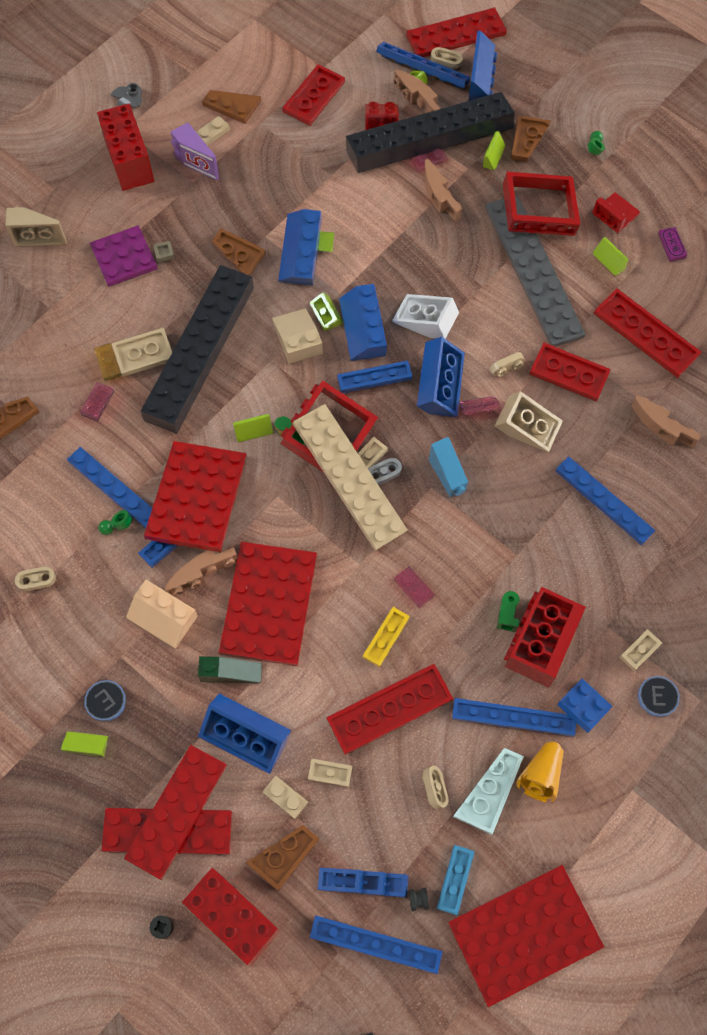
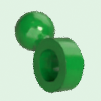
M594 131L590 135V141L587 145L588 151L593 155H600L605 150V146L602 143V132Z
M121 510L112 517L111 521H101L98 525V530L103 535H109L113 532L114 528L118 530L126 529L130 526L132 517L126 510Z

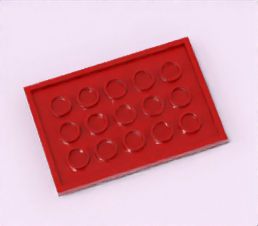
M173 441L144 533V539L221 552L247 459V453Z
M241 541L218 652L219 655L298 666L317 552Z
M563 865L447 922L487 1007L512 996L605 947Z

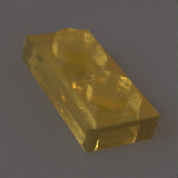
M108 343L95 347L94 351L104 381L121 377L122 374L112 344Z

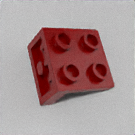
M374 101L365 104V130L399 121L398 104L394 102L378 104V102Z
M614 192L606 200L602 197L598 198L592 214L618 234L640 214V211Z

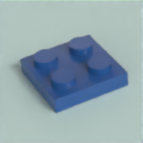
M583 678L557 704L587 733L613 707Z

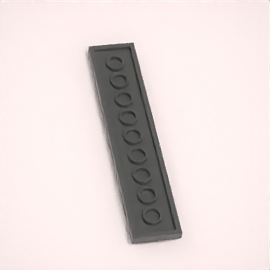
M515 195L517 215H527L518 195ZM501 199L487 203L485 209L549 344L557 347L585 338L586 334L537 234L508 231L505 200Z

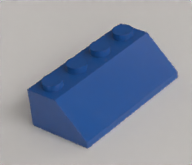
M477 31L468 101L493 94V90H490V88H493L494 78L491 76L495 75L496 65H493V63H496L497 52H494L495 44L481 31Z
M302 209L287 214L278 282L313 286L322 224L321 211Z
M375 285L356 286L339 298L350 360L355 361L386 356L387 344Z
M442 336L425 342L417 407L428 414L457 417L465 352Z
M219 693L208 706L198 737L270 774L287 743L291 730Z

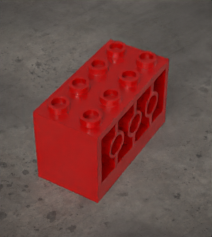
M130 103L98 111L97 116L122 191L155 182L149 155Z
M542 586L539 592L534 591L519 624L521 626L518 627L503 659L507 661L505 668L549 688L557 676L586 606Z
M213 867L181 902L247 966L253 965L280 932L268 918Z

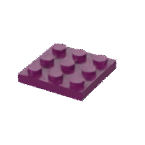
M139 225L90 242L108 287L158 269Z

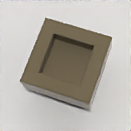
M170 241L153 244L158 263L175 259Z

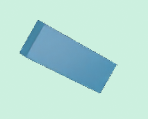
M457 845L453 846L436 909L458 916L475 851Z

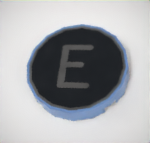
M650 677L638 689L639 704L651 716H667L675 711L679 704L680 696L677 687L665 677Z
M109 680L99 681L93 684L87 691L85 708L88 714L95 720L111 721L124 711L126 695L116 682Z

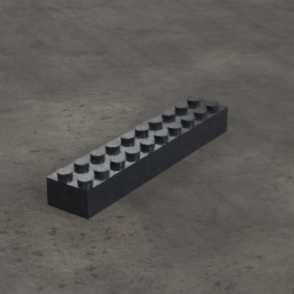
M502 92L494 93L347 135L346 149L357 173H361L493 135L496 131L503 132L513 129L515 112Z
M222 265L219 266L140 411L145 422L170 432L178 433L254 289L252 276Z

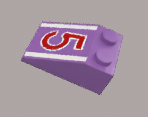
M186 123L171 131V144L174 147L173 154L175 158L180 160L184 166L215 180L219 179L216 156L192 126Z

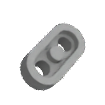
M389 458L369 467L368 470L372 476L377 475L379 477L375 481L380 485L398 477L401 473L402 465L399 460ZM394 468L395 471L391 472L389 469Z

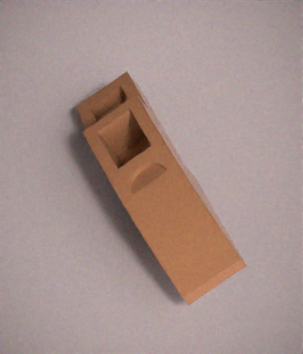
M400 70L394 71L393 83L395 87L399 88L403 97L411 104L417 102L418 106L425 113L440 109L437 105L438 96L429 86L413 75Z
M426 159L424 180L430 200L439 213L446 211L455 222L460 220L462 206L452 197L451 192L447 190V178L438 171L434 163L432 164L429 159Z
M636 395L631 406L640 420L654 434L671 445H674L677 440L694 448L701 434L692 428L681 425L674 419L668 418L670 411L666 410L665 407L649 401L646 397Z
M231 548L216 555L214 551L208 550L196 556L174 574L164 587L166 592L176 597L187 589L200 587L205 582L203 575H211L217 569L230 567L237 562L235 549Z

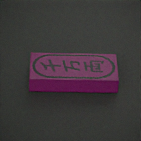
M676 227L659 230L658 235L669 262L686 259L687 253Z

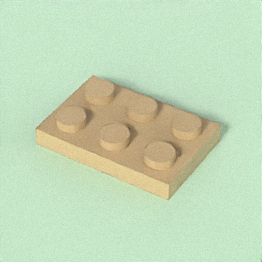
M164 328L111 343L122 377L166 364L172 354Z

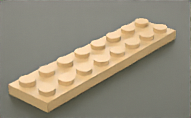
M326 404L293 422L297 432L375 551L408 531Z

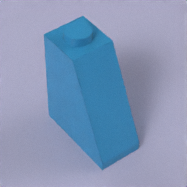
M449 437L431 444L429 462L448 495L451 497L463 494L467 489L468 480Z

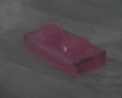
M434 149L430 153L410 158L417 173L424 171L426 159H429L436 166L448 161L443 149Z
M96 382L80 411L81 416L98 422L115 392L114 389Z
M495 396L459 401L460 409L466 415H474L480 411L493 412L494 409L500 408L499 400Z
M410 566L394 577V581L419 609L435 595Z

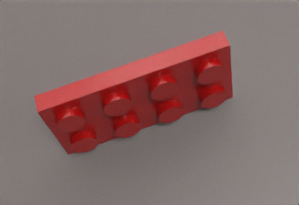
M317 64L282 107L283 113L311 126L344 85L345 77Z
M543 342L529 374L597 402L611 369Z

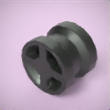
M421 888L418 891L409 889L411 912L419 908L429 910L427 888Z
M160 915L151 921L149 928L150 933L155 938L166 939L172 934L174 926L170 918Z

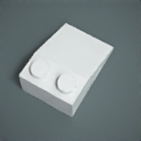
M407 294L392 321L426 337L439 338L442 336L446 339L459 311L453 298Z

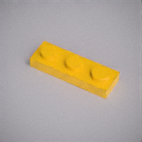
M392 607L363 654V658L380 668L410 616Z

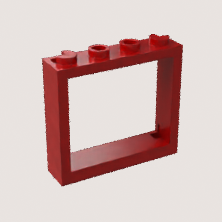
M520 172L506 173L503 181V192L508 231L576 235L580 227V218L573 176ZM514 187L565 191L569 218L517 215Z
M322 380L319 385H314L310 391V394H312L311 398H306L300 406L303 410L300 414L296 412L290 422L293 423L295 420L306 415L322 392L366 422L352 443V446L357 451L378 417ZM292 424L290 429L286 427L281 434L283 439L280 444L323 472L310 450L292 438L296 431L294 425Z

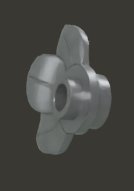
M130 83L126 87L120 86L111 93V96L119 99L117 106L130 103V106L133 108H138L142 103V90L136 83Z

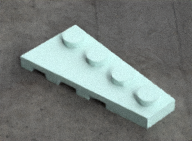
M504 748L453 817L492 835L524 756Z

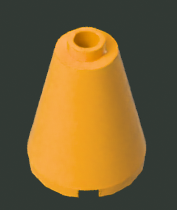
M553 741L545 743L524 769L516 782L519 789L521 786L525 789L524 794L541 802H547V799H552L551 802L556 800L564 753L561 746Z

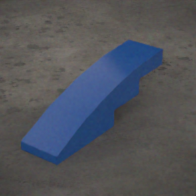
M319 867L317 890L407 898L409 875Z

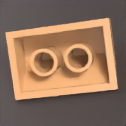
M148 580L144 581L134 595L126 616L128 620L173 648L178 646L198 617L195 609Z

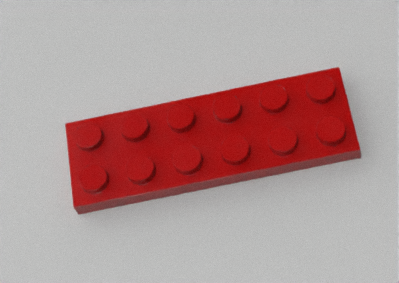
M494 7L407 30L406 36L414 53L421 57H427L437 47L453 50L475 44L477 31H481L489 39L505 36L507 29Z
M618 288L593 313L677 378L701 354L699 349Z
M434 663L326 717V720L344 755H347L453 701L454 698Z
M190 745L124 859L162 881L220 780L227 764Z
M105 808L101 851L127 853L152 809ZM202 810L177 854L230 855L232 810Z

